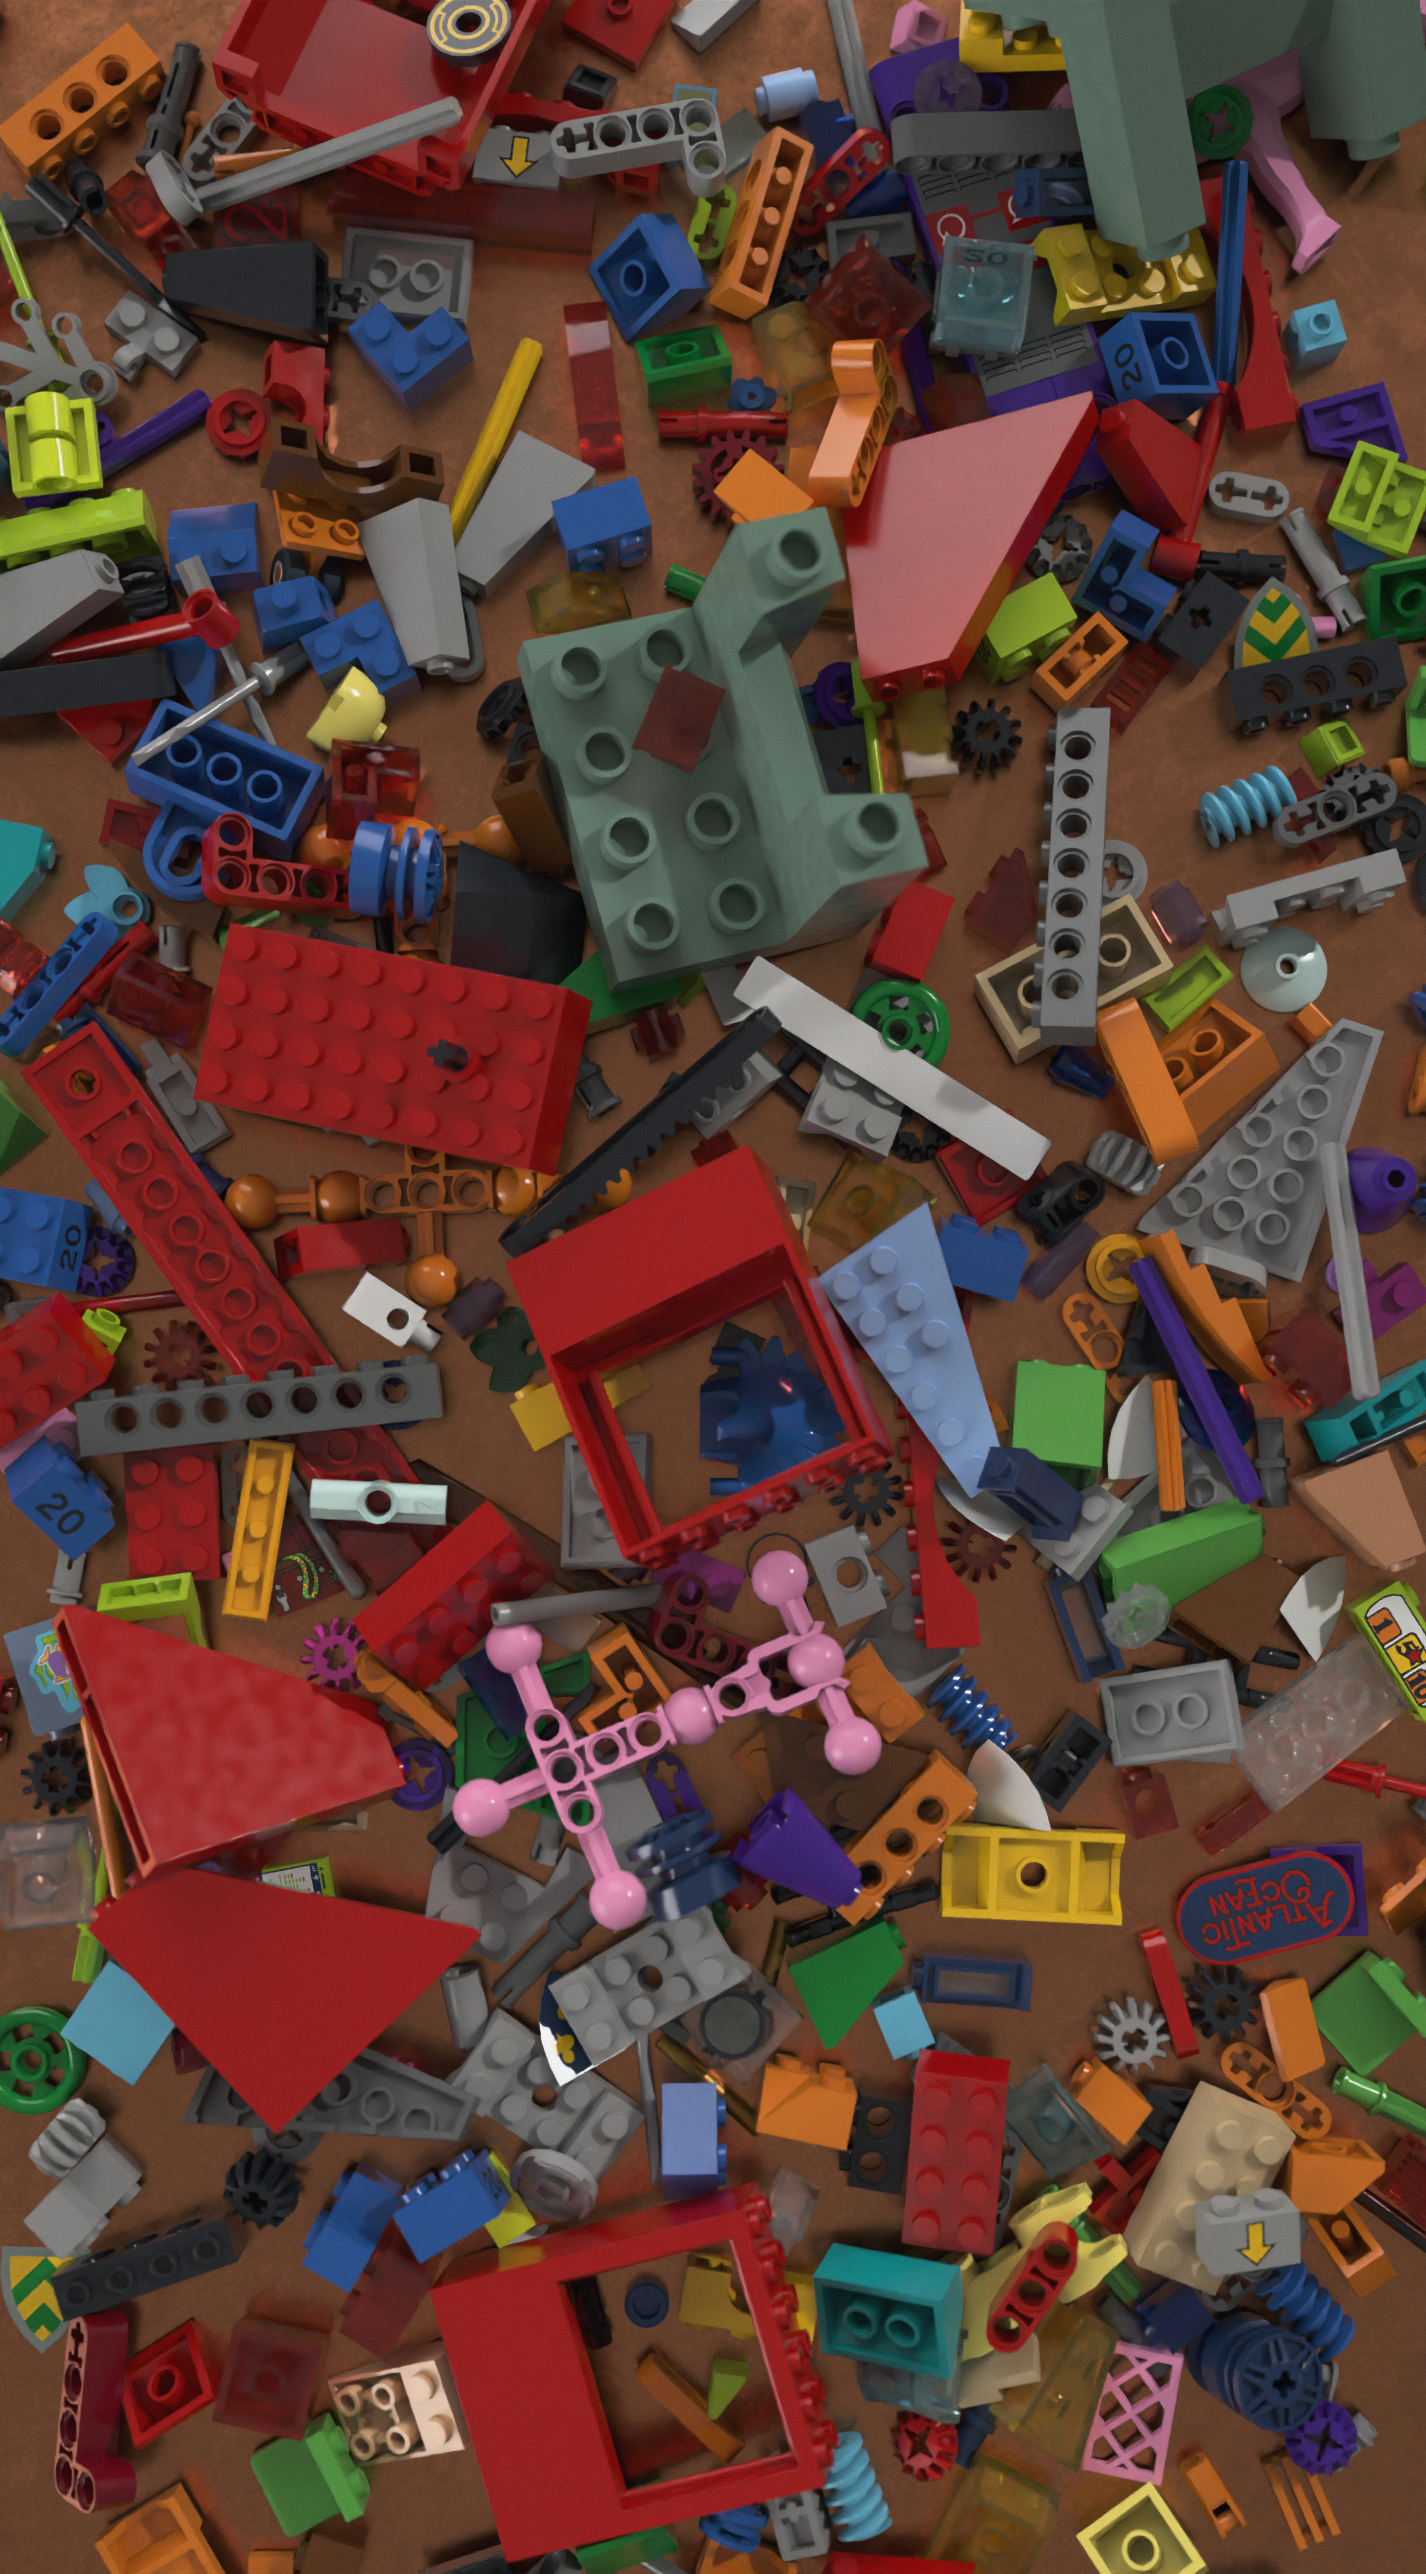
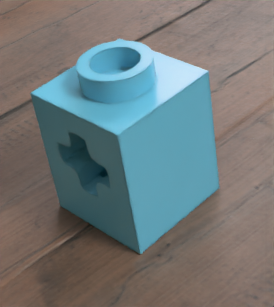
M1335 299L1293 311L1282 332L1294 372L1335 361L1347 341Z
M911 1984L875 1998L871 2002L894 2060L903 2057L904 2061L916 2059L919 2057L920 2049L928 2050L927 2046L935 2043L915 1992L911 1989Z

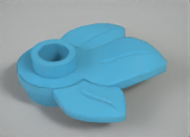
M101 864L84 867V875L90 891L76 897L64 908V913L77 925L85 916L92 912H99L118 929L113 945L136 925L139 919L147 923L151 916V903L148 897L141 890L129 887L124 875L119 870ZM128 902H134L137 906L136 914L132 917H126L123 912V908Z

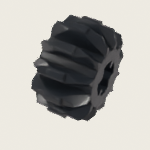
M144 555L123 562V565L120 567L119 577L120 584L125 592L122 595V600L124 601L125 612L129 615L130 623L178 613V603L171 575L168 573L167 565L158 555L151 557Z
M994 699L988 700L985 710L981 708L976 700L972 701L969 705V713L959 710L955 716L959 725L951 726L948 735L957 740L950 747L951 753H965L960 765L962 768H966L971 761L976 762V773L978 775L983 774L987 763L994 773L1001 771L1002 760L1007 763H1013L1016 758L1013 749L1020 748L1023 743V738L1014 734L1021 727L1020 720L1013 719L1007 721L1011 712L1010 706L1003 707L1000 713L994 711L996 706ZM987 731L993 734L992 740L987 739L984 743L978 740L979 734L984 735Z
M886 1460L887 1465L874 1473L861 1475L858 1472L845 1479V1485L839 1488L842 1489L843 1495L832 1497L829 1500L832 1506L843 1502L848 1504L841 1511L839 1518L845 1521L856 1510L855 1526L862 1528L865 1524L866 1513H869L871 1522L877 1527L882 1524L877 1510L881 1508L890 1517L896 1514L895 1509L888 1505L886 1501L888 1498L895 1501L903 1500L902 1493L889 1492V1486L902 1482V1478L900 1475H894L887 1479L884 1477L892 1467V1463L889 1460ZM865 1477L874 1481L871 1484L872 1487L877 1486L876 1497L870 1496L866 1503H862L857 1500L861 1495H854L855 1484H863Z
M69 1739L61 1740L57 1748L52 1741H47L42 1744V1754L33 1751L27 1756V1759L34 1768L21 1770L20 1776L24 1779L32 1780V1784L24 1787L22 1793L26 1796L36 1792L38 1797L32 1805L35 1810L42 1808L48 1802L50 1816L58 1815L62 1807L70 1815L78 1810L77 1801L84 1804L90 1802L92 1796L85 1787L89 1788L92 1785L90 1776L87 1775V1771H89L88 1763H83L81 1760L86 1754L83 1745L76 1748L71 1754V1742ZM60 1768L61 1775L68 1777V1782L59 1786L58 1779L52 1778V1772Z
M1216 1965L1213 1977L1205 1968L1199 1969V1976L1203 1982L1199 1985L1194 1981H1188L1187 1988L1196 1996L1184 1999L1187 2009L1194 2010L1190 2014L1192 2026L1202 2025L1201 2034L1206 2039L1211 2038L1217 2031L1218 2039L1222 2043L1228 2042L1231 2029L1240 2038L1245 2037L1246 2033L1241 2024L1246 2021L1251 2025H1256L1258 2019L1249 2012V2009H1256L1261 2006L1260 1999L1250 1995L1257 1987L1255 1982L1251 1979L1243 1980L1244 1972L1238 1967H1234L1227 1974L1224 1965ZM1217 1997L1220 1999L1227 1997L1230 2000V2005L1227 2008L1223 2006L1217 2008L1214 2005V2001Z
M265 2148L257 2152L256 2155L247 2150L240 2157L239 2161L231 2165L225 2176L226 2181L222 2199L230 2203L229 2214H240L243 2225L249 2221L255 2222L260 2231L268 2223L277 2228L280 2223L284 2222L286 2217H289L290 2213L294 2212L299 2202L298 2197L302 2179L294 2176L296 2164L285 2165L282 2162V2153L275 2157H270Z

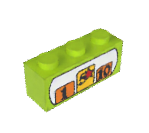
M1386 1579L1343 1607L1415 1720L1426 1723V1622L1416 1608L1420 1605V1601L1413 1589L1406 1582L1401 1585L1399 1580Z

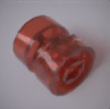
M1 917L0 989L15 1000L49 960L50 956L31 941L22 943L23 934Z

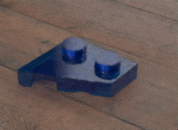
M486 1648L460 1663L457 1670L504 1739L509 1742L526 1730L528 1714L512 1675L502 1672L492 1665L487 1657ZM538 1659L537 1662H536V1664H537V1667H538L539 1672H540L539 1659Z

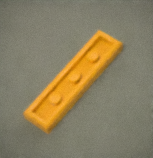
M250 1438L221 1616L267 1622L295 1444Z

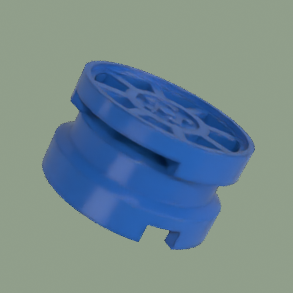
M755 2504L701 2516L698 2526L705 2535L727 2548L743 2553H754L761 2540L759 2530L766 2527L770 2512L764 2504H760L759 2508Z

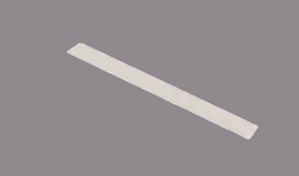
M760 956L755 958L734 992L736 998L755 1010L764 1005L768 1006L782 1022L783 1028L1024 1180H1028L1051 1146L1050 1140L907 1049L895 1050L890 1048L883 1041L880 1032ZM888 1038V1040H889L892 1044H894V1045H899V1044H897L896 1042H894L893 1040H891V1039Z

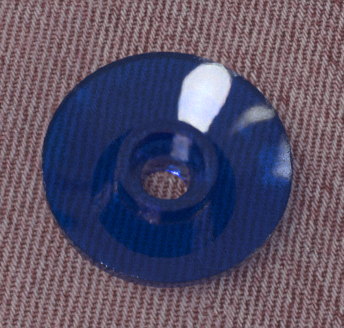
M1206 1369L1244 1446L1250 1440L1255 1428V1410L1251 1398L1244 1387L1236 1383L1227 1373L1215 1369ZM1181 1383L1177 1391L1180 1423L1195 1443L1206 1450L1216 1453L1183 1383Z

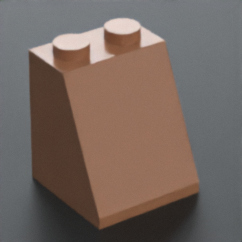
M1374 1450L1370 1454L1346 1465L1332 1467L1328 1464L1287 1480L1288 1491L1364 1565L1378 1566L1380 1570L1390 1568L1391 1572H1396L1417 1564L1415 1556L1426 1552V1546L1388 1450Z

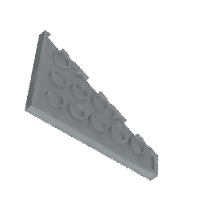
M1345 1018L1338 1019L1137 1222L1135 1230L1154 1234L1174 1229L1181 1245L1194 1249L1205 1246L1216 1248L1256 1261L1266 1267L1270 1274L1301 1283L1327 1205L1319 1150L1320 1147L1331 1142H1340L1346 1147L1384 1031Z

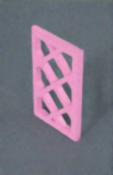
M1108 2337L1102 2338L1080 2464L1082 2470L1144 2483L1151 2481L1152 2484L1161 2486L1183 2365V2354L1113 2340ZM1109 2353L1126 2355L1132 2366L1112 2378L1107 2371ZM1156 2362L1172 2365L1169 2382L1162 2387L1157 2385L1146 2369ZM1139 2373L1152 2393L1132 2405L1119 2385ZM1112 2391L1125 2410L1104 2422L1099 2415L1101 2399L1103 2395ZM1159 2401L1164 2408L1162 2424L1160 2428L1151 2432L1138 2413ZM1131 2418L1144 2435V2438L1124 2450L1111 2430ZM1103 2435L1117 2453V2455L1107 2461L1091 2458L1094 2441ZM1151 2445L1156 2452L1154 2470L1137 2468L1131 2457Z

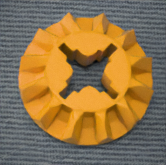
M1114 1234L1103 1238L1096 1243L1087 1257L1086 1277L1093 1292L1110 1303L1127 1304L1138 1300L1139 1291L1129 1272V1267L1127 1272L1133 1284L1121 1276L1111 1279L1109 1282L1106 1280L1110 1276L1109 1273L1113 1270V1265L1110 1263L1111 1260L1107 1255L1119 1262L1125 1259L1128 1260L1133 1256L1135 1259L1130 1264L1145 1258L1137 1243L1140 1239L1129 1234Z

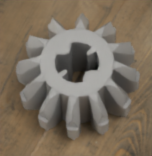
M1113 1130L1102 1132L1100 1137L1094 1141L1086 1161L1088 1168L1095 1174L1137 1196L1149 1194L1152 1187L1156 1186L1162 1175L1160 1173L1164 1165L1155 1166L1146 1146Z
M1126 1997L1124 2010H1121L1114 2001L1110 2002L1108 2006L1114 2015L1108 2018L1105 2015L1098 2014L1096 2018L1097 2022L1106 2030H1098L1092 2034L1096 2043L1104 2044L1097 2051L1098 2056L1101 2060L1111 2059L1110 2068L1116 2073L1121 2071L1126 2065L1129 2075L1136 2077L1139 2072L1140 2063L1149 2072L1154 2071L1155 2067L1150 2058L1155 2055L1159 2059H1165L1167 2056L1166 2051L1157 2044L1166 2043L1171 2039L1168 2031L1160 2029L1166 2022L1165 2017L1161 2013L1151 2015L1153 2005L1146 2000L1137 2009L1133 1997ZM1126 2031L1129 2033L1137 2031L1140 2039L1137 2042L1134 2040L1126 2042L1123 2034Z
M80 2098L71 2100L31 2146L29 2158L37 2164L36 2167L45 2175L49 2174L55 2180L65 2178L103 2133L106 2121L98 2115L99 2112L92 2105H87Z

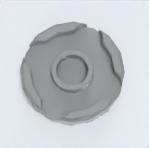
M532 2149L523 2152L516 2160L510 2172V2186L514 2192L518 2189L523 2195L521 2199L524 2205L536 2214L550 2220L570 2222L572 2217L578 2216L580 2217L579 2221L586 2219L593 2211L598 2199V2185L593 2175L581 2163L556 2151Z

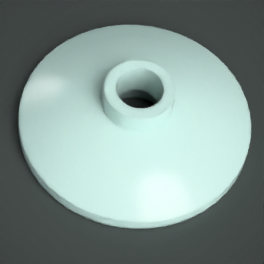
M1292 927L1268 929L1269 933L1258 937L1259 942L1247 946L1244 950L1240 962V977L1243 987L1249 997L1266 1010L1277 1013L1298 1011L1307 1003L1313 1002L1323 990L1327 978L1325 955L1319 944L1310 935ZM1282 960H1289L1293 963L1294 971L1292 974L1282 972L1280 969V962Z

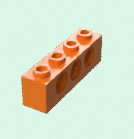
M127 22L0 125V142L4 150L30 180L39 171L51 181L56 179L63 172L69 160L76 158L79 154L83 155L91 151L100 137L111 128L123 125L128 120L132 111L145 101L155 99L161 93L166 80V74L160 59ZM117 79H126L118 86H110ZM92 105L89 111L78 113L81 107ZM60 132L54 139L44 140L49 133Z
M776 126L755 144L708 301L745 321L768 304L814 149L813 144L779 126Z
M936 1748L928 1756L922 1768L864 1832L857 1830L842 1847V1850L857 1868L864 1864H872L880 1870L878 1875L871 1880H859L863 1885L862 1890L850 1906L845 1907L842 1904L836 1909L853 1926L862 1917L868 1920L875 1915L884 1903L882 1896L893 1885L897 1888L902 1886L915 1870L913 1864L924 1852L930 1855L936 1851L946 1837L943 1832L955 1820L958 1823L964 1821L977 1805L975 1799L978 1797L975 1784ZM926 1799H935L941 1803L939 1811L932 1816L920 1814L917 1811V1807ZM901 1831L910 1836L909 1842L901 1848H893L886 1843L889 1835L894 1832Z

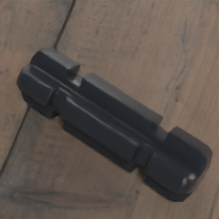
M594 2276L570 2281V2283L574 2285L572 2291L582 2324L587 2327L584 2331L589 2347L592 2350H597L610 2345L613 2339L608 2323L604 2322L606 2315L595 2280H591Z

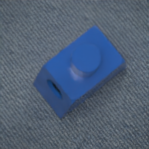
M305 576L280 582L252 592V616L263 656L280 652L292 643L303 646L299 639L300 637L338 618L335 605L326 587L314 576Z

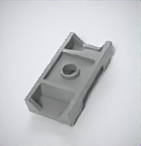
M1397 848L1227 895L1225 896L1226 908L1211 912L1210 918L1219 947L1232 943L1234 949H1240L1259 942L1258 937L1269 933L1267 928L1276 920L1294 915L1296 913L1295 909L1310 903L1312 909H1318L1336 903L1338 901L1337 897H1339L1343 912L1357 908L1358 914H1364L1382 908L1384 906L1383 902L1393 899L1395 897L1394 892L1407 881Z
M867 967L858 978L845 1011L849 1012L857 997L868 987L877 982L892 978ZM889 997V1010L902 1009L907 1011L909 997ZM869 1011L864 1023L876 1029V1024L881 1015ZM928 1012L915 1017L920 1026V1034L933 1031L932 1020ZM894 1023L889 1030L890 1036L893 1039L902 1038L905 1034L904 1025L902 1023ZM918 1044L909 1050L919 1058L924 1055ZM827 1055L798 1130L804 1133L829 1134L860 1148L869 1163L878 1166L889 1153L902 1120L900 1114L904 1103Z
M711 1903L671 1921L659 1923L656 1920L558 1978L548 1987L593 2066H596L703 2001H708L744 1980L752 1970L747 1962L731 1952L713 1921ZM652 1965L660 1970L663 1976L661 1987L651 1988L645 1984L642 1979V1969L644 1966Z
M498 2007L493 2012L483 2037L462 2067L450 2073L445 2080L446 2083L481 2098L475 2113L481 2117H484L485 2114L537 2149H549L576 2160L593 2175L597 2185L645 2118L641 2104L591 2070L559 2086L546 2057L541 2036ZM541 2086L554 2088L557 2092L555 2101L545 2107L536 2105L532 2101V2094L537 2088Z

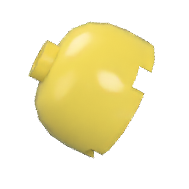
M353 666L334 690L324 709L320 711L305 735L314 745L334 755L347 756L355 754L365 744L374 748L387 729V726L381 722L386 710L384 696L378 693L376 686L367 674Z

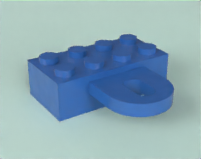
M163 697L134 752L189 718L196 711ZM214 719L209 720L139 766H136L131 756L124 769L129 792L162 807L143 846V862L148 878L162 894L169 898L186 902L199 901L206 898L201 885L202 855L193 872L188 876H175L170 872V868L185 843L197 841L202 844L204 832L219 816L226 812L242 814L252 826L253 847L289 862L326 791L324 767ZM224 828L219 829L222 841L228 845L236 846V838L233 833ZM218 872V880L224 886L230 875L225 872Z

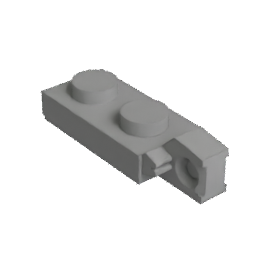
M156 1037L140 1046L153 1066L144 1072L148 1078L146 1082L191 1155L194 1153L201 1154L232 1135L214 1104L193 1099L197 1076L187 1060L179 1052L169 1056L161 1041L157 1040Z

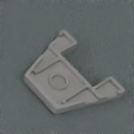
M900 1526L874 1554L904 1584V1588L887 1604L888 1608L879 1611L842 1650L846 1659L869 1641L875 1648L884 1666L910 1696L917 1699L965 1652V1649L923 1651V1641H915L913 1614H920L919 1596H911L909 1570L917 1569L916 1553L908 1552L906 1529Z
M450 1784L445 1789L440 1822L453 1810L454 1797L459 1791L458 1788ZM465 1833L444 1855L435 1849L425 1915L474 1926L482 1936L468 1949L503 1966L594 1877L584 1852L566 1844L545 1884H542L464 1845L469 1835Z

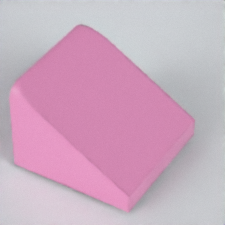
M917 0L911 1L896 13L889 48L897 53L904 54L944 41L948 18Z

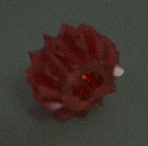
M170 1320L168 1326L170 1335L162 1328H155L153 1333L160 1343L157 1345L146 1342L144 1345L145 1350L155 1352V1358L147 1359L143 1362L144 1367L148 1369L159 1367L153 1374L151 1381L154 1384H160L167 1379L166 1391L177 1390V1382L193 1380V1378L204 1379L205 1386L208 1385L210 1380L203 1372L204 1368L217 1371L219 1364L207 1361V1355L216 1354L218 1351L214 1345L204 1346L209 1338L203 1330L196 1334L197 1322L188 1320L182 1331L178 1320ZM179 1346L181 1349L190 1351L191 1354L190 1360H184L187 1363L185 1367L182 1364L173 1362V1353L179 1354L176 1350Z
M960 1513V1517L965 1525L964 1527L959 1526L953 1521H949L946 1525L949 1530L957 1534L956 1538H941L942 1545L955 1546V1551L945 1555L948 1563L961 1559V1562L954 1571L958 1577H962L971 1566L970 1578L973 1583L980 1582L982 1568H984L990 1580H996L998 1576L993 1564L997 1563L1000 1567L1008 1570L1011 1567V1563L1001 1557L1002 1552L1016 1553L1017 1546L1003 1544L1002 1539L984 1530ZM974 1534L989 1540V1547H984L987 1553L982 1557L979 1553L969 1552L968 1543H974L970 1540Z

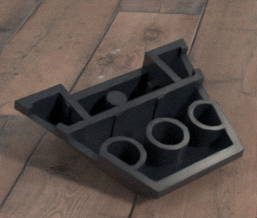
M460 840L450 965L555 986L559 985L582 964L586 908L581 892L538 873L535 874L510 863L504 858L494 856Z

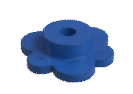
M753 377L750 381L740 378L732 383V396L728 400V408L731 411H771L770 407L776 403L777 394L772 387L764 386V381L760 377Z

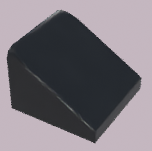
M580 63L564 85L562 100L569 101L578 108L592 111L601 108L607 109L616 89L618 78Z

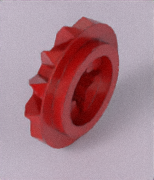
M242 388L228 390L220 394L211 403L207 411L205 420L207 434L212 444L226 456L230 454L245 459L247 455L255 452L259 453L262 439L274 414L266 399L255 391ZM234 411L236 416H240L242 420L251 418L247 423L250 429L249 436L245 433L243 434L239 429L231 431L235 427L231 412Z
M922 2403L909 2406L905 2413L897 2417L899 2422L897 2429L891 2434L896 2443V2451L893 2456L898 2458L903 2465L902 2472L912 2475L916 2478L917 2482L939 2480L949 2473L956 2461L958 2438L955 2427L949 2416L935 2405ZM928 2432L926 2445L929 2451L918 2453L917 2449L920 2442L916 2435Z

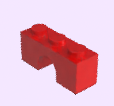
M273 340L263 356V398L277 400L286 404L292 410L296 422L315 426L316 436L323 446V434L327 433L330 422V410L328 407H324V392L328 391L331 377L330 366L324 365L325 348Z

